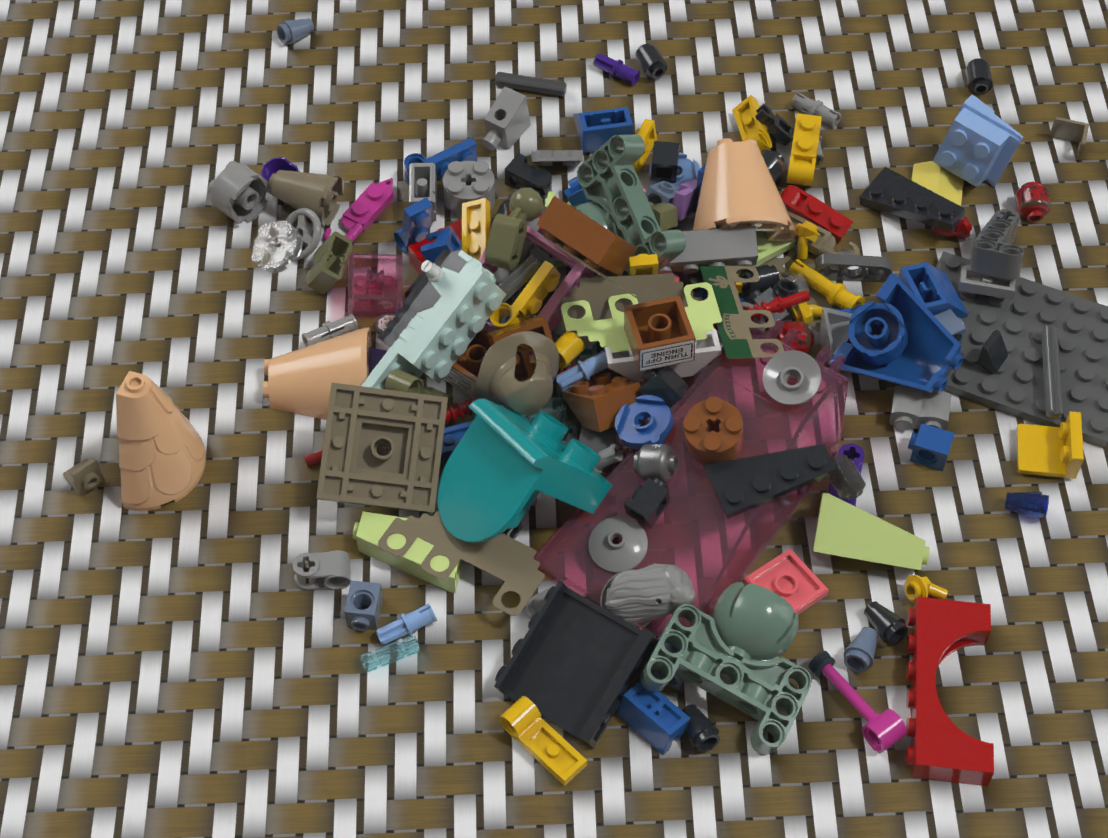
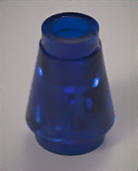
M1042 491L1007 492L1005 509L1036 520L1039 517L1046 518L1049 495L1042 494Z

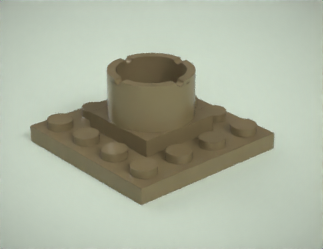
M331 383L316 500L434 514L448 397ZM385 448L387 454L381 456L377 453V449Z

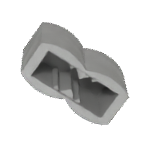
M896 385L889 424L901 430L920 429L921 423L946 430L952 394L942 391L940 394L935 391L930 393Z

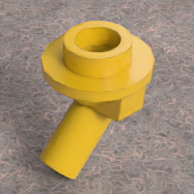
M804 221L803 224L797 223L795 228V235L799 237L797 258L802 260L808 257V241L815 243L820 237V233L817 232L818 227L808 221Z
M804 302L792 307L791 311L795 321H802L807 324L813 321V316L821 318L823 307L814 304L808 305Z
M911 575L905 581V594L914 604L917 597L927 598L930 595L937 599H945L948 590L931 583L927 576Z

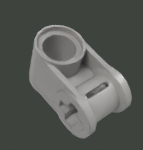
M345 551L302 553L293 560L295 585L301 590H339L348 587L351 583L350 556Z

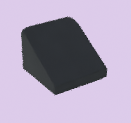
M995 330L992 332L982 346L978 359V365L995 373L1008 357L1000 331Z

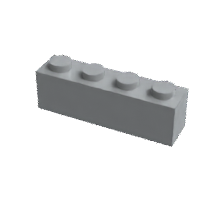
M755 226L683 231L686 238L685 250L658 271V274L683 271L684 274H693L701 270L700 266H756L758 249Z

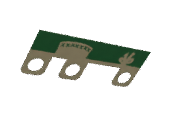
M749 265L700 266L704 282L712 285L721 314L722 322L717 323L727 359L773 358L777 354L785 352L781 341L777 339H752L749 328H771L775 326L770 311L743 310L735 283L758 282L760 277L757 269ZM740 269H748L753 272L754 276L750 279H743L738 277L736 272ZM758 313L764 314L768 317L769 321L765 324H757L751 320V316ZM763 343H773L779 350L774 354H768L763 352L760 346Z

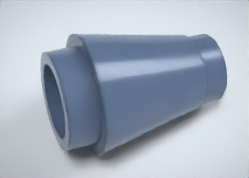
M310 18L286 20L277 25V35L283 44H292L314 32V25Z
M870 627L862 628L844 651V663L850 670L862 673L872 667L878 639L876 630Z

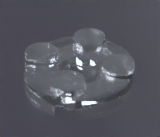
M275 221L271 224L265 223L259 227L258 236L253 245L252 260L270 273H279L286 270V265L290 261L295 262L301 253L303 246L302 236L287 221ZM278 243H281V246L277 247L274 251L275 246Z

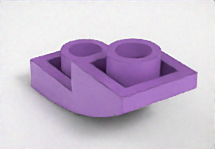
M695 179L680 184L678 192L673 197L672 204L677 207L678 220L688 217L694 210L697 191V180Z

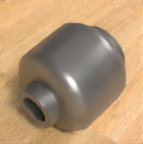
M645 444L634 455V471L645 482L648 478L651 480L657 478L666 483L671 480L674 473L678 472L679 457L674 455V451L669 445Z

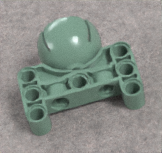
M636 134L614 135L579 166L577 170L578 183L582 186L586 198L593 201L579 204L575 208L638 248L634 256L639 254H657L658 271H660L685 250V235L680 230L661 231L633 166V163L643 155L645 150L642 137ZM629 264L621 276H629Z
M743 582L732 583L723 590L717 599L713 617L698 610L693 605L683 604L675 610L668 620L640 675L641 684L648 691L659 692L664 689L674 674L681 676L758 720L750 737L751 745L757 753L762 755L770 754L785 741L812 683L811 675L805 668L794 664L784 657L779 658L789 649L796 637L799 628L798 614L793 612L790 603L773 591L756 584H747L745 586ZM678 617L686 618L690 623V627L682 626L678 621ZM664 643L673 644L677 649V653H671L666 650ZM650 669L661 671L664 679L658 680L654 678ZM720 674L728 675L732 684H725L721 680ZM788 678L794 679L798 683L799 689L791 687ZM775 705L783 706L787 716L780 715ZM762 731L769 732L773 736L774 743L767 742L763 737Z

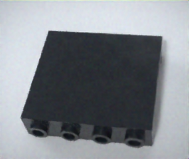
M559 580L555 587L552 586L546 593L544 598L545 604L539 613L536 612L531 617L528 623L529 630L525 637L515 643L512 649L513 656L507 666L503 665L499 669L495 677L496 684L494 687L515 702L522 696L527 697L536 705L542 718L590 747L595 748L619 708L623 695L631 688L658 640L654 633L645 628L639 629L567 588Z

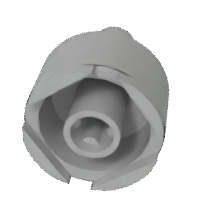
M231 161L218 177L209 183L208 192L211 194L210 198L213 206L235 222L242 223L241 221L243 220L250 222L261 214L268 202L265 199L266 193H270L271 188L268 186L269 182L242 163Z
M453 161L448 165V169L443 176L444 204L446 209L455 213V217L460 219L462 217V203L482 198L490 201V211L495 205L494 174L487 162Z

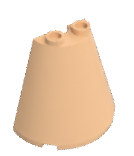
M729 138L718 140L717 146L708 151L693 231L755 226L756 231H766L767 241H792L795 237L794 225L757 146V141L750 139L743 142H733Z
M361 328L271 359H265L264 372L265 375H268V381H263L264 398H269L270 408L327 420L331 383L361 386L369 376V347L372 348L370 328Z

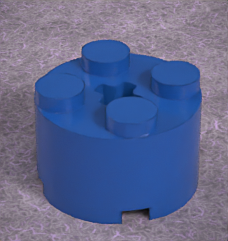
M868 302L856 309L850 318L849 339L858 356L864 361L881 366L894 361L905 350L908 344L907 328L901 313L893 305ZM875 331H878L879 333H882V334L878 336V335H876V334L874 335L873 333H874Z

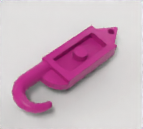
M393 178L377 184L372 182L345 211L342 217V225L348 231L345 237L353 242L362 231L365 232L394 200V193L392 192ZM327 228L324 232L325 241L330 237V228Z

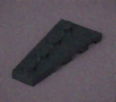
M887 167L883 168L859 197L860 205L950 232H953L965 217V208Z
M824 444L703 465L704 472L727 519L837 473V468Z

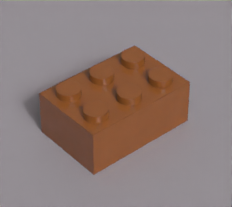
M555 196L537 222V225L545 230L543 233L545 237L560 244L565 250L580 257L585 263L608 276L611 272L621 276L629 264V257H633L638 249Z

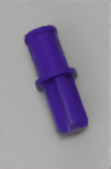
M597 54L593 62L595 67L610 73L612 78L617 77L633 86L640 78V71L623 64L622 60L616 61L603 54Z

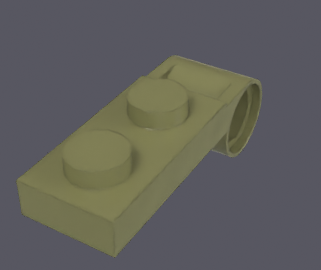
M399 369L392 370L385 381V389L448 397L447 407L452 404L454 398L433 387H424L422 379Z

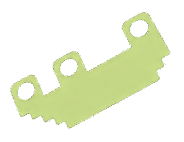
M707 282L686 285L684 287V294L688 307L684 308L696 341L706 339V332L714 329L713 324L722 322L712 285ZM701 287L706 289L709 295L707 299L697 301L691 297L690 293L694 288ZM629 293L611 296L608 299L612 318L593 320L589 302L585 300L566 302L561 306L566 331H577L579 337L588 336L590 342L599 341L601 347L609 346L612 353L629 351L630 345L624 330V312L618 311L615 308V303L619 299L626 298L631 300L633 305L638 304L637 297L635 298ZM580 305L584 307L586 314L580 319H573L568 315V309L571 306Z

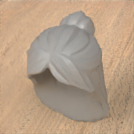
M654 563L642 569L625 570L619 573L612 581L611 587L607 589L605 605L609 612L634 626H640L645 622L663 618L674 613L683 604L691 605L696 597V593L693 590L691 579L684 570L675 565Z

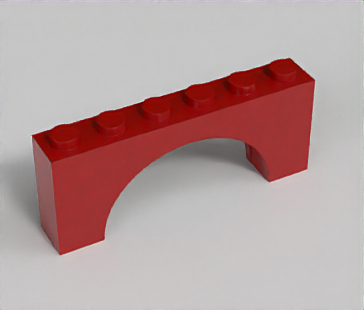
M917 597L914 607L908 608L907 626H912V635L908 634L907 653H912V662L908 661L906 679L911 680L912 685L911 689H908L906 696V708H911V718L908 717L906 723V736L911 737V747L907 746L906 766H911V778L988 786L994 775V743L984 742L969 736L949 719L940 704L935 679L938 666L951 653L964 647L986 645L991 633V604Z

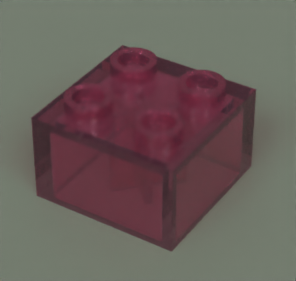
M348 253L347 316L353 314V316L380 317L387 313L395 314L399 308L401 309L403 304L402 255Z

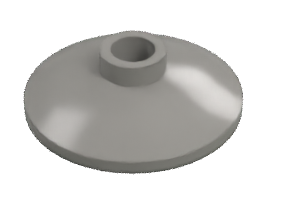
M795 350L785 351L777 354L767 363L763 372V385L767 394L774 401L788 406L800 405L812 399L818 392L822 378L821 370L818 363L810 355ZM793 378L798 380L796 385H789L787 383L788 380Z
M615 516L603 520L593 529L589 538L588 548L592 560L598 567L607 572L619 573L625 570H632L643 561L648 549V539L644 529L638 522L628 517ZM615 537L622 538L620 544H613L612 540Z

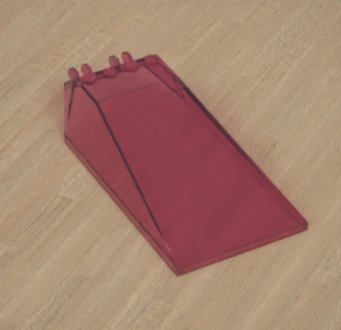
M776 320L775 326L771 327L767 334L757 328H749L752 339H776L781 333L784 324ZM791 328L781 342L784 351L795 350L790 346L797 338L798 330ZM763 343L760 346V349L768 354H774L779 350L773 343ZM723 346L721 347L722 352L717 358L686 381L689 386L683 397L670 408L674 424L671 433L664 443L669 445L673 449L674 455L679 457L678 472L674 473L671 480L665 483L668 487L671 501L651 529L638 522L646 533L648 549L643 561L632 570L642 569L654 563L675 565L688 574L693 584V590L696 593V597L691 605L713 617L717 599L723 590L732 583L742 580L818 481L727 519L704 472L703 465L694 460L688 452L684 433V419L689 410L697 403L707 400L709 397H719L721 400L735 406L743 419V449L736 459L824 444L834 462L838 457L849 379L838 374L846 361L845 356L841 354L837 356L830 369L823 366L831 352L827 346L823 347L815 358L821 370L820 388L812 399L800 405H783L774 401L767 394L763 385V372L767 363L772 358L727 359ZM793 378L788 380L787 383L789 385H796L798 380ZM628 448L623 454V460L616 462L604 476L612 484V487L594 514L576 508L534 557V560L540 562L537 568L540 572L557 583L559 580L562 581L567 588L601 606L600 598L605 584L617 573L607 572L594 563L589 553L588 542L593 529L607 518L623 516L635 520L626 514L624 502L626 499L633 501L632 495L639 485H644L645 481L641 480L634 471V455L639 450ZM615 537L612 540L613 544H620L622 542L621 537ZM673 613L663 618L652 620L644 628L660 637ZM678 617V621L682 626L690 627V623L686 618Z

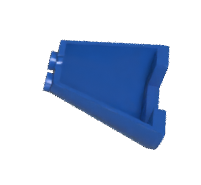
M891 273L876 294L879 303L893 305L903 317L908 332V344L903 353L892 362L876 366L860 358L853 345L844 341L830 360L829 365L839 370L930 393L935 391L940 394L948 383L947 377L952 369L956 371L963 362L964 356L960 354L961 344L897 275ZM875 331L873 334H874V335L876 334V335L879 336V335H881L882 333H879L878 331Z

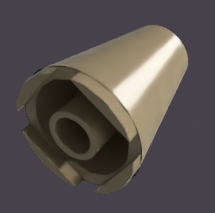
M279 170L276 174L273 173L268 184L272 195L294 209L308 208L314 211L323 226L330 225L340 208V204L336 203L338 195L343 196L344 180L336 175Z

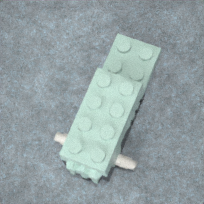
M444 249L433 264L429 260L424 261L421 265V270L425 272V275L403 302V307L396 311L394 319H390L386 324L387 328L377 336V338L390 347L361 386L385 389L386 378L394 369L402 370L418 378L425 373L439 384L448 375L452 365L466 351L468 344L483 329L487 319L494 310L499 308L503 298L507 295L495 284V275L483 268L481 262L462 250L450 251Z

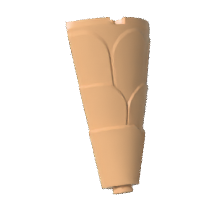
M129 371L116 393L122 503L124 509L133 511L161 509L162 504L172 500L176 503L198 484L206 465V451L199 433L180 412V409L173 404L170 396L146 375Z

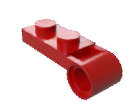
M789 185L780 194L786 210L831 232L838 244L854 222L796 186Z

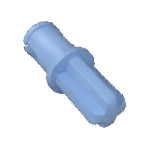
M602 350L583 362L579 360L577 365L558 374L555 378L561 390H566L572 387V384L585 379L589 381L592 375L608 368L606 354Z
M428 603L406 615L404 613L400 614V619L377 629L376 634L379 641L385 645L408 633L412 636L414 631L436 622L437 619Z

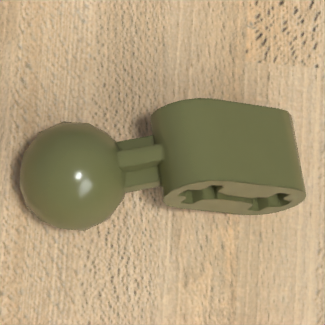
M520 188L510 198L509 208L511 213L509 216L504 214H497L495 216L485 251V263L487 265L511 271L516 269L527 232V222L535 220L542 213L544 204L539 192L532 188Z

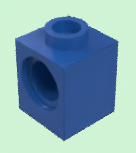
M921 423L918 434L912 432L907 449L913 450L910 461L943 471L955 433Z

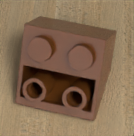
M611 373L598 374L595 376V380L589 382H576L572 384V388L562 391L563 398L583 428L597 432L614 427L616 415L621 407L625 404L629 406L636 402L634 398L642 396V393L639 391L640 382L628 380L626 376L615 377Z

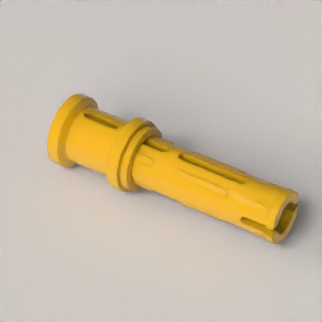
M799 259L793 262L789 268V274L824 295L832 306L837 305L841 309L850 308L852 311L855 306L864 304V298L861 295L856 296L849 292L842 283L835 284Z

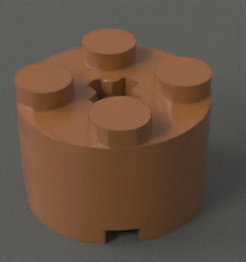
M713 396L697 403L689 410L683 424L687 449L694 460L702 465L734 460L740 455L744 443V427L742 416L735 406L721 400L719 397Z

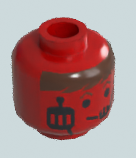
M1025 183L1016 192V209L1021 218L1027 219L1029 222H1038L1051 211L1049 190L1041 185V183Z
M802 321L781 322L772 332V339L781 341L784 351L795 350L807 354L809 348L814 345V333ZM772 343L773 348L778 352V347Z

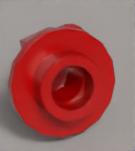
M967 217L962 219L953 232L936 227L933 228L934 234L954 236L956 239L961 237L967 239L971 235L970 231H972V225Z

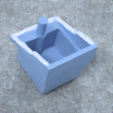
M971 95L963 103L933 162L976 187L984 180L995 187L1023 136L995 115L994 110L974 95Z

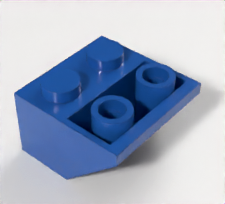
M628 107L573 114L583 153L597 151L614 135H633V123Z
M927 262L900 269L898 278L934 316L951 309L960 319L968 317V313L946 273Z

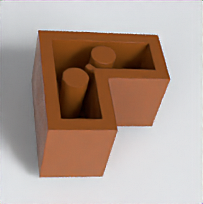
M536 316L487 333L490 346L509 335L522 331L537 332L553 341L547 319L541 316ZM520 344L516 352L514 376L518 382H524L533 376L532 366L528 357L533 351L525 344Z

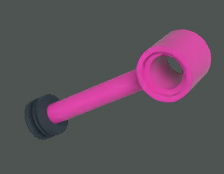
M827 651L820 652L811 660L808 668L817 677L824 675L868 722L862 727V733L867 743L875 751L882 753L907 735V728L901 717L891 709H886L882 713H876L833 667L835 659Z

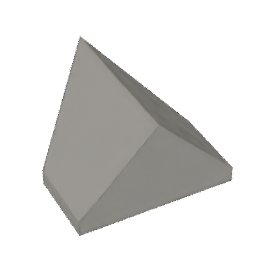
M823 307L819 341L829 365L830 360L844 341L852 345L848 335L852 314ZM829 365L830 370L834 372L837 370L836 368Z

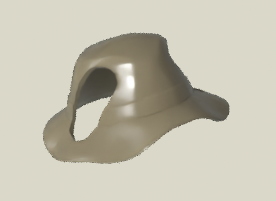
M532 331L514 333L497 341L487 350L481 363L473 390L475 399H487L504 408L508 407L519 415H531L541 410L552 396L553 382L559 370V352L556 345L548 337ZM520 344H525L532 349L536 361L533 376L524 382H518L514 376L516 352Z

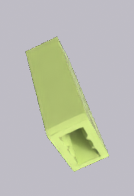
M822 493L813 552L921 570L922 564L927 565L930 548L925 547V540L833 495Z
M362 512L360 522H355L353 528V539L357 540L358 552L446 591L456 593L464 560L461 559L449 577L439 579L424 571L421 567L422 562L434 545L417 537L403 556L397 557L378 546V541L397 516ZM398 517V518H400V519H402V520H407V519H408V518ZM400 533L391 534L387 538V545L392 549H400L406 543L405 536ZM437 555L431 559L430 566L435 571H444L449 567V559L443 555Z

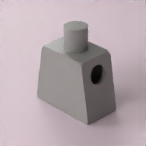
M508 87L502 89L484 119L487 135L483 139L482 144L487 149L494 151L498 145L507 149L511 148L529 128L531 122L525 95Z

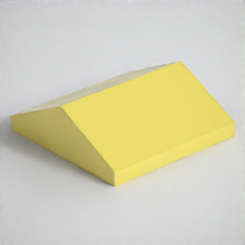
M933 161L914 164L912 181L961 206L964 179Z

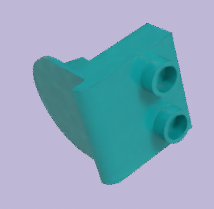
M478 399L469 405V408L477 416L449 457L443 469L438 488L440 517L446 529L454 537L469 543H482L497 537L506 529L516 528L540 492L594 514L612 487V484L595 470V467L601 460L600 455L573 438L566 445L562 439L569 429L546 412L539 411L532 421L487 399Z

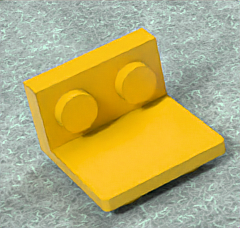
M1069 411L1066 421L1061 422L1060 427L1029 424L1017 425L1018 473L1076 479L1084 461L1081 412Z

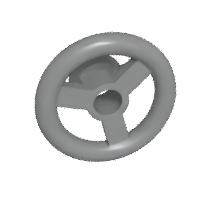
M300 208L292 212L284 222L281 231V244L286 255L296 260L304 259L311 255L317 248L321 238V222L318 215L311 209ZM307 217L311 219L313 226H309ZM298 218V226L294 234L289 237L290 228ZM299 243L307 248L296 252L291 247Z

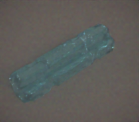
M411 635L404 638L402 643L396 641L375 649L376 653L372 654L370 651L361 655L360 661L365 672L377 669L379 664L385 666L405 658V654L410 656L420 651L419 643L416 637Z

